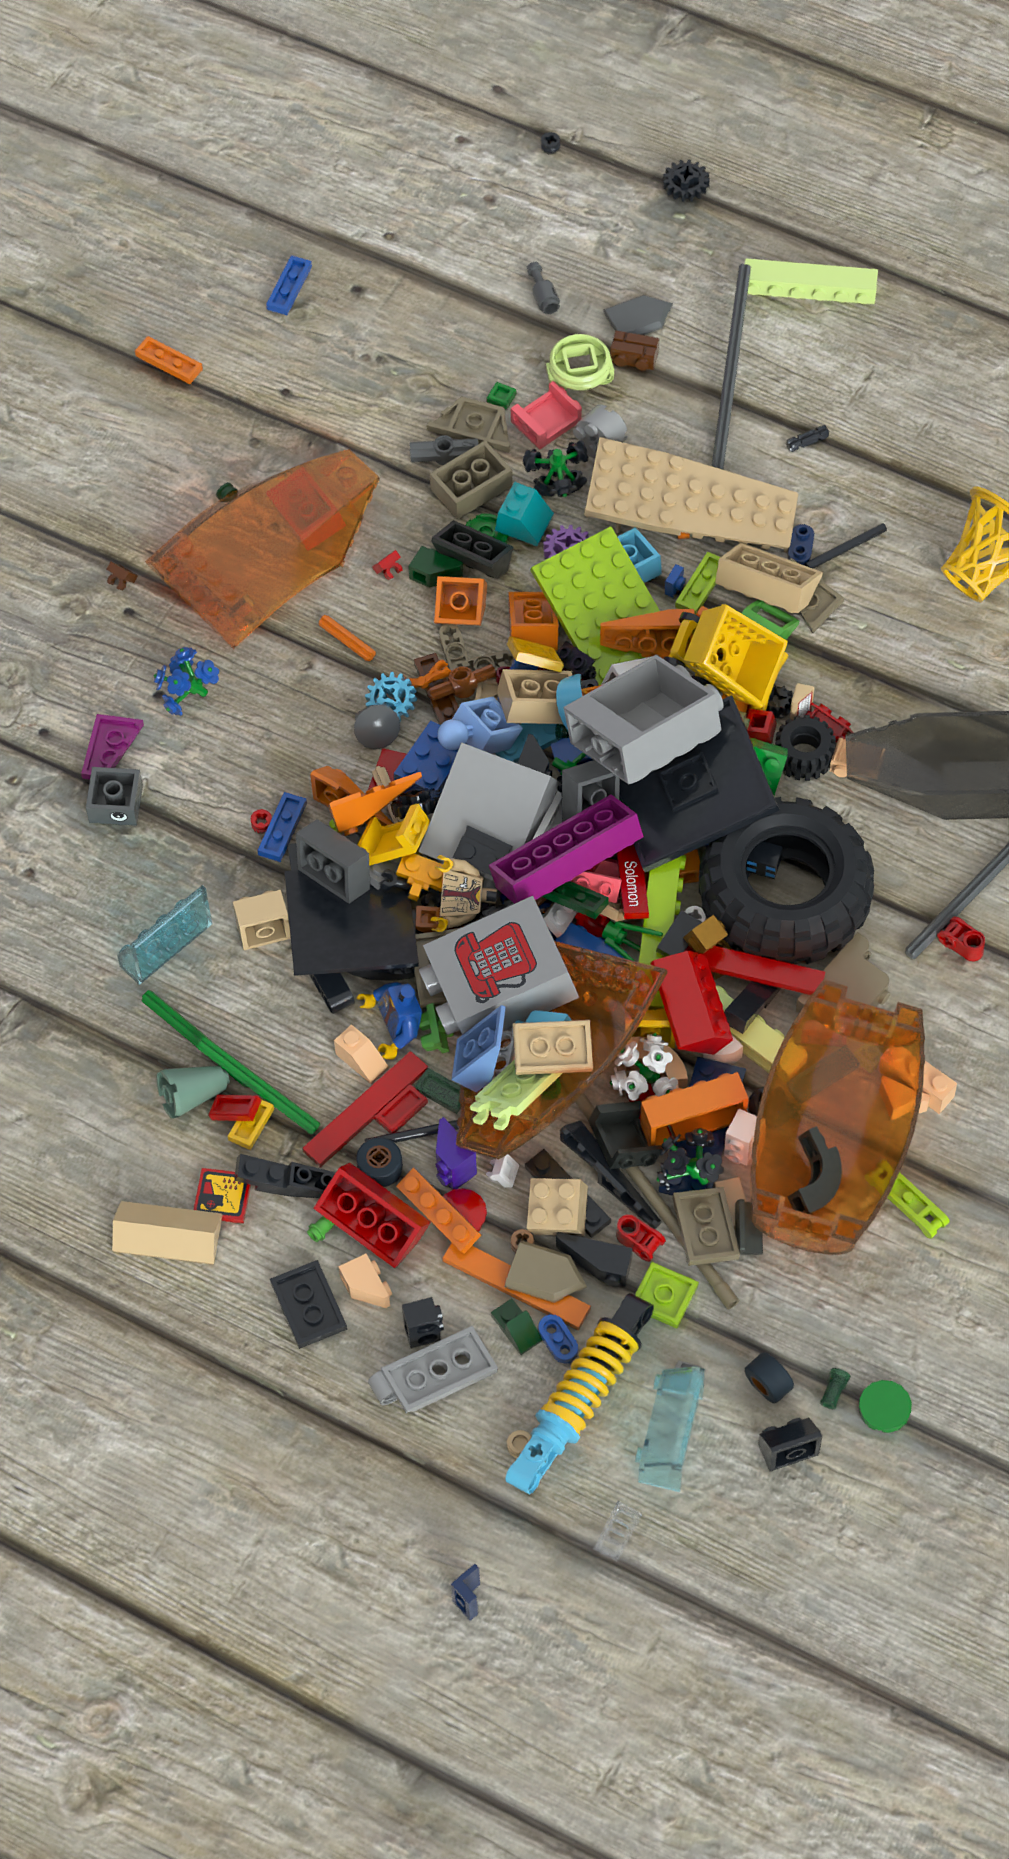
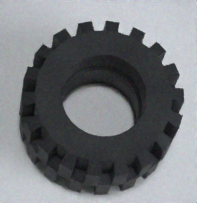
M798 715L794 716V720L789 718L785 721V725L782 724L779 727V732L776 733L775 745L788 749L787 759L783 771H786V776H795V780L799 781L800 778L810 781L811 777L817 779L820 778V773L825 775L828 772L836 742L832 728H828V723L825 721L819 722L820 718L818 717L812 719L810 715H805L804 718H800ZM809 744L816 748V750L801 752L795 749L794 746Z

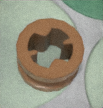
M517 1230L511 1236V1249L514 1253L517 1251L519 1238H522V1241L525 1238L527 1242L534 1244L533 1235L528 1230Z

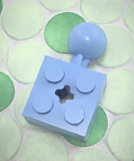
M492 696L461 703L454 717L441 724L437 736L440 744L448 750H458L462 742L488 753H496L511 749L523 728L518 723L506 722L501 704Z

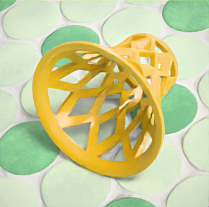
M974 486L970 490L972 503H970L961 540L948 560L942 565L941 571L962 593L981 603L994 588L1009 578V562L996 566L998 563L1009 560V547L1001 549L1003 542L1009 541V532L1002 528L1003 511L1009 514V503L985 488ZM981 498L993 503L995 506L986 512L981 506ZM989 533V537L982 541V536ZM970 541H971L970 548H968L967 550H965V549L967 548V546L970 544ZM991 555L989 560L977 564L979 559ZM958 581H965L969 585L968 589H966Z

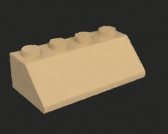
M739 543L719 558L715 583L727 590L743 593L746 597L762 600L768 605L784 608L789 613H799L808 606L823 572Z

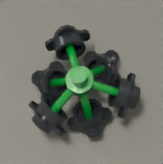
M580 440L577 443L570 442L566 450L567 455L565 456L562 454L561 449L549 450L547 458H542L541 453L537 452L536 449L526 450L523 457V465L526 472L536 471L540 468L549 471L547 476L542 475L534 479L533 483L535 486L533 489H536L542 496L553 497L555 494L558 497H567L571 493L580 490L586 484L587 478L582 476L583 473L581 471H570L566 465L568 459L575 464L580 463V461L588 462L589 457L583 441ZM552 476H554V477H557V476H558L559 480H558V481H554L551 477H552Z

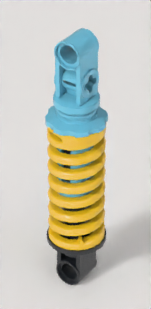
M628 1293L612 1319L607 1317L599 1319L598 1325L594 1329V1336L588 1338L586 1347L579 1351V1358L575 1359L571 1363V1369L565 1372L564 1381H560L556 1385V1392L550 1394L548 1402L536 1413L535 1417L540 1424L532 1430L531 1439L525 1445L517 1460L510 1466L505 1478L507 1483L527 1494H532L556 1456L563 1453L566 1443H577L580 1439V1430L582 1431L586 1428V1423L582 1418H593L594 1412L590 1407L598 1408L601 1406V1400L598 1396H607L609 1389L606 1385H614L616 1383L614 1374L619 1375L624 1371V1367L620 1362L629 1363L633 1353L639 1351L642 1347V1343L637 1335L650 1320L654 1310L653 1304L632 1293Z

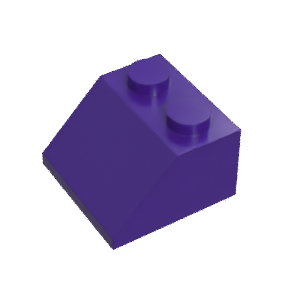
M442 1117L439 1120L436 1144V1176L444 1187L448 1185L453 1190L458 1189L477 1175L476 1152L451 1124Z

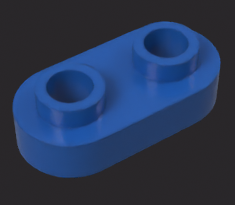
M552 1314L544 1316L539 1322V1334L556 1361L563 1364L573 1362L578 1355L577 1341L559 1316ZM549 1328L556 1329V1332L548 1333L547 1330ZM562 1349H568L570 1352L568 1354H562L560 1351Z

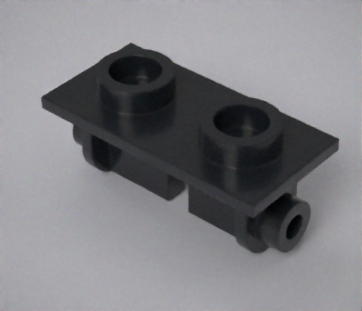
M565 641L557 651V655L564 664L563 668L571 671L574 675L581 674V678H595L597 674L593 666L595 660Z

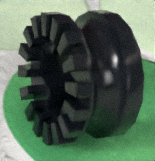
M554 132L543 134L541 137L542 151L548 152V154L559 151V135Z

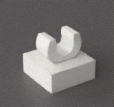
M498 1153L497 1158L490 1161V1164L493 1166L492 1172H487L486 1175L492 1181H498L503 1187H513L519 1164L508 1153Z

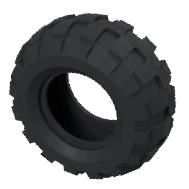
M775 797L779 811L710 842L704 849L699 867V894L702 899V909L707 919L714 915L717 920L723 923L728 934L723 940L731 948L736 949L738 947L744 953L790 964L798 961H805L806 964L824 959L829 951L835 952L840 950L853 939L856 929H860L864 925L870 912L874 893V866L870 853L864 849V841L850 823L844 824L841 815L827 806L823 809L815 807L812 801L796 797V802L782 801L781 797ZM762 841L782 846V859L796 860L811 867L820 876L825 887L817 896L800 904L782 905L771 902L760 896L750 885L748 877L751 875V872L747 871V858L755 846Z

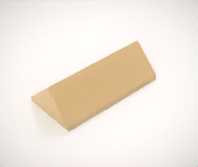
M121 1201L113 1219L112 1251L214 1265L222 1214Z

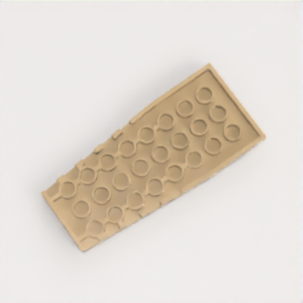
M600 437L584 516L679 536L683 532L690 533L692 538L698 539L708 536L714 537L715 541L723 543L727 539L739 541V543L746 545L748 543L761 545V549L769 550L770 547L783 548V552L787 553L791 543L798 493L666 452Z

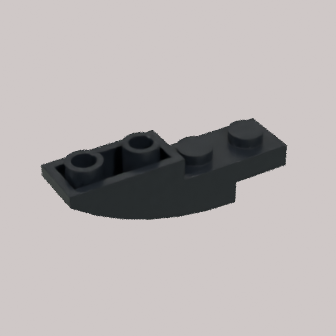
M239 1154L236 1160L234 1181L254 1185L256 1191L291 1197L320 1198L336 1172L296 1162L285 1165Z

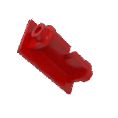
M813 702L811 703L814 710L813 712L808 711L806 715H810L812 719L818 717L820 718L819 722L825 721L828 723V728L833 730L836 743L839 738L848 739L846 735L848 732L852 735L854 734L850 728L851 723L841 716L836 719L830 715L832 711L822 703L819 706Z

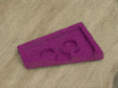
M97 714L81 772L82 779L90 780L92 767L115 768L144 726L143 720Z

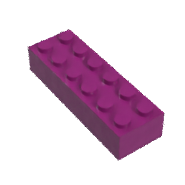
M611 794L488 866L496 888L514 904L531 896L536 900L552 892L560 885L571 881L584 871L593 868L601 861L612 857L625 847L634 844L644 836L637 814Z

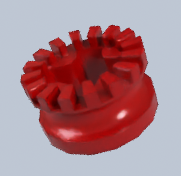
M264 809L254 811L250 818L252 829L255 832L257 831V833H266L272 820L270 812ZM257 819H266V823H258Z

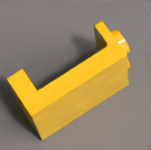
M419 804L411 805L404 820L401 822L382 826L376 817L370 818L358 846L364 848L369 853V866L416 853L428 829L430 820Z

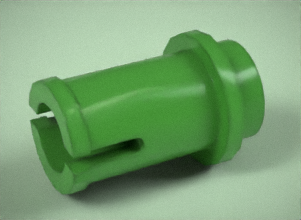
M322 1216L315 1224L311 1223L309 1225L307 1234L315 1242L323 1241L325 1234L335 1224Z

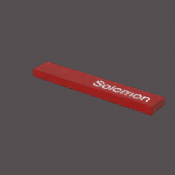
M634 844L616 853L619 879L622 880L620 889L624 919L649 918L644 870Z

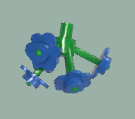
M183 647L175 652V656L170 659L171 663L169 664V671L172 676H165L167 668L165 665L162 666L161 670L157 669L156 674H154V683H157L156 690L161 689L163 681L169 683L167 687L168 692L179 696L174 700L166 694L162 695L164 708L172 715H183L182 708L178 703L189 693L205 697L208 694V689L203 687L202 684H208L209 682L216 684L219 681V669L214 667V663L211 660L199 661L196 665L197 668L193 672L191 666L194 663L192 659L197 653L196 649Z

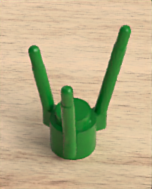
M609 921L602 933V939L605 940L604 943L611 946L631 964H634L635 960L617 944L621 945L624 943L639 952L641 946L626 938L627 932L624 929L659 937L663 936L662 932L627 924L622 921H615V923Z

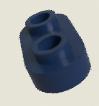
M799 524L793 528L788 550V560L792 558L804 566L805 562L811 560L814 542V530L809 525Z

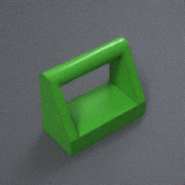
M759 599L747 606L741 613L785 640L788 639L800 623V620ZM762 609L785 622L786 625L780 627L757 614V612Z

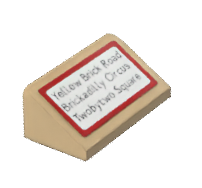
M797 683L791 702V720H794V716L798 715L800 718H804L808 711L812 712L813 686Z

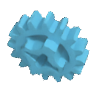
M391 672L389 677H386L383 673L381 674L382 679L380 681L376 678L373 679L374 686L368 685L367 688L371 693L365 694V698L368 701L366 706L387 704L397 713L401 722L400 716L404 715L408 718L407 710L415 709L411 702L417 701V697L414 695L416 689L414 686H411L410 679H405L401 673L397 678L394 672ZM386 694H388L390 697L395 698L396 702L393 699L387 697Z

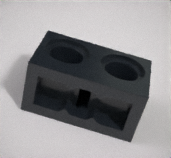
M432 1297L402 1305L404 1328L410 1348L441 1340L440 1331L444 1330L443 1316L440 1305L435 1306Z

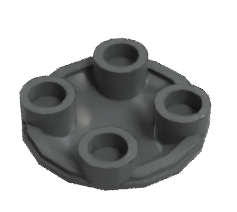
M387 704L371 705L355 715L354 734L358 742L364 747L382 749L392 744L399 734L400 719L397 713Z

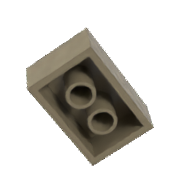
M486 440L430 473L431 491L457 520L513 485L512 469Z

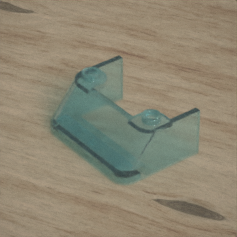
M700 1367L663 1369L662 1374H656L653 1389L657 1390L644 1446L638 1447L635 1463H640L639 1483L680 1492L683 1464L699 1399L702 1400L704 1395L706 1369Z

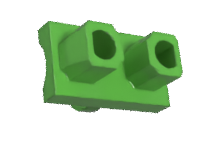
M435 1004L426 1005L427 1011L422 1013L419 1028L422 1031L431 1028V1033L421 1036L422 1047L426 1051L439 1049L442 1054L449 1052L447 1037H453L454 1033L447 1035L435 1009Z

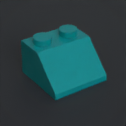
M514 482L498 512L495 531L538 547L553 518L554 512L536 489Z

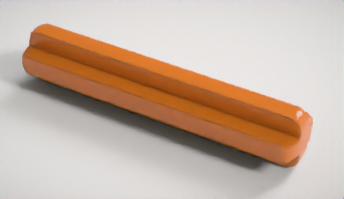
M327 615L321 617L318 622L319 626L364 660L369 662L373 660L376 655L375 650Z

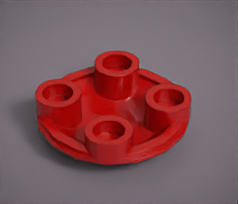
M460 1188L453 1189L443 1195L478 1232L481 1230V1226L486 1219L487 1209L486 1203L479 1194L473 1190Z

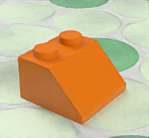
M437 576L434 623L481 626L486 608V581L479 578Z

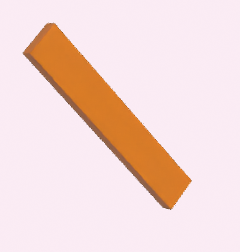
M451 1243L442 1258L443 1262L547 1315L559 1316L566 1325L576 1330L580 1329L591 1310L590 1305L570 1295L553 1303L505 1288L511 1265L474 1246H471L464 1254Z

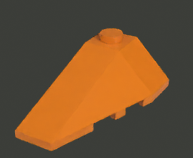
M421 772L388 783L389 785L387 786L379 785L373 787L362 795L358 792L330 802L328 808L337 832L339 834L344 833L345 837L359 832L358 827L364 825L370 818L374 817L422 778Z

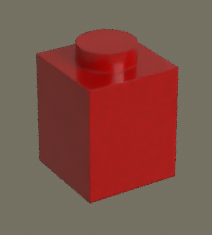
M749 709L747 718L750 719L747 731L750 738L772 744L777 726L773 712Z

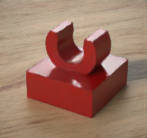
M395 550L372 566L376 574L384 570L385 578L390 580L393 578L390 572L391 568H394L397 573L403 571L402 566L396 562L401 556Z

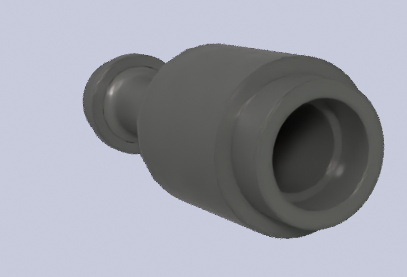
M531 262L527 266V273L534 278L536 283L532 288L535 300L541 311L545 314H553L560 307V299L553 283L543 279L541 275L542 266L538 262Z

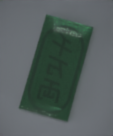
M427 1068L414 1086L422 1095L455 1114L459 1112L470 1097V1091L430 1068Z

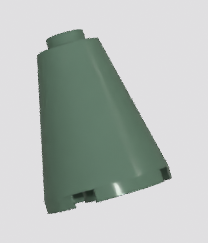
M220 1066L163 1069L156 1075L159 1096H164L167 1102L162 1105L171 1119L180 1117L225 1091L227 1084L230 1082L227 1071L225 1069L222 1070Z

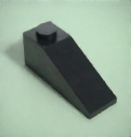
M560 1232L556 1233V1248L564 1254L570 1255L573 1261L609 1286H626L632 1262L633 1248Z

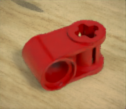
M952 917L950 924L945 930H941L937 934L938 940L945 947L952 949L968 961H978L984 954V935L959 917Z
M623 1215L617 1222V1240L624 1246L633 1248V1252L644 1261L650 1262L656 1249L666 1242V1239L659 1231L649 1227L636 1216ZM630 1227L634 1232L626 1233L622 1229Z

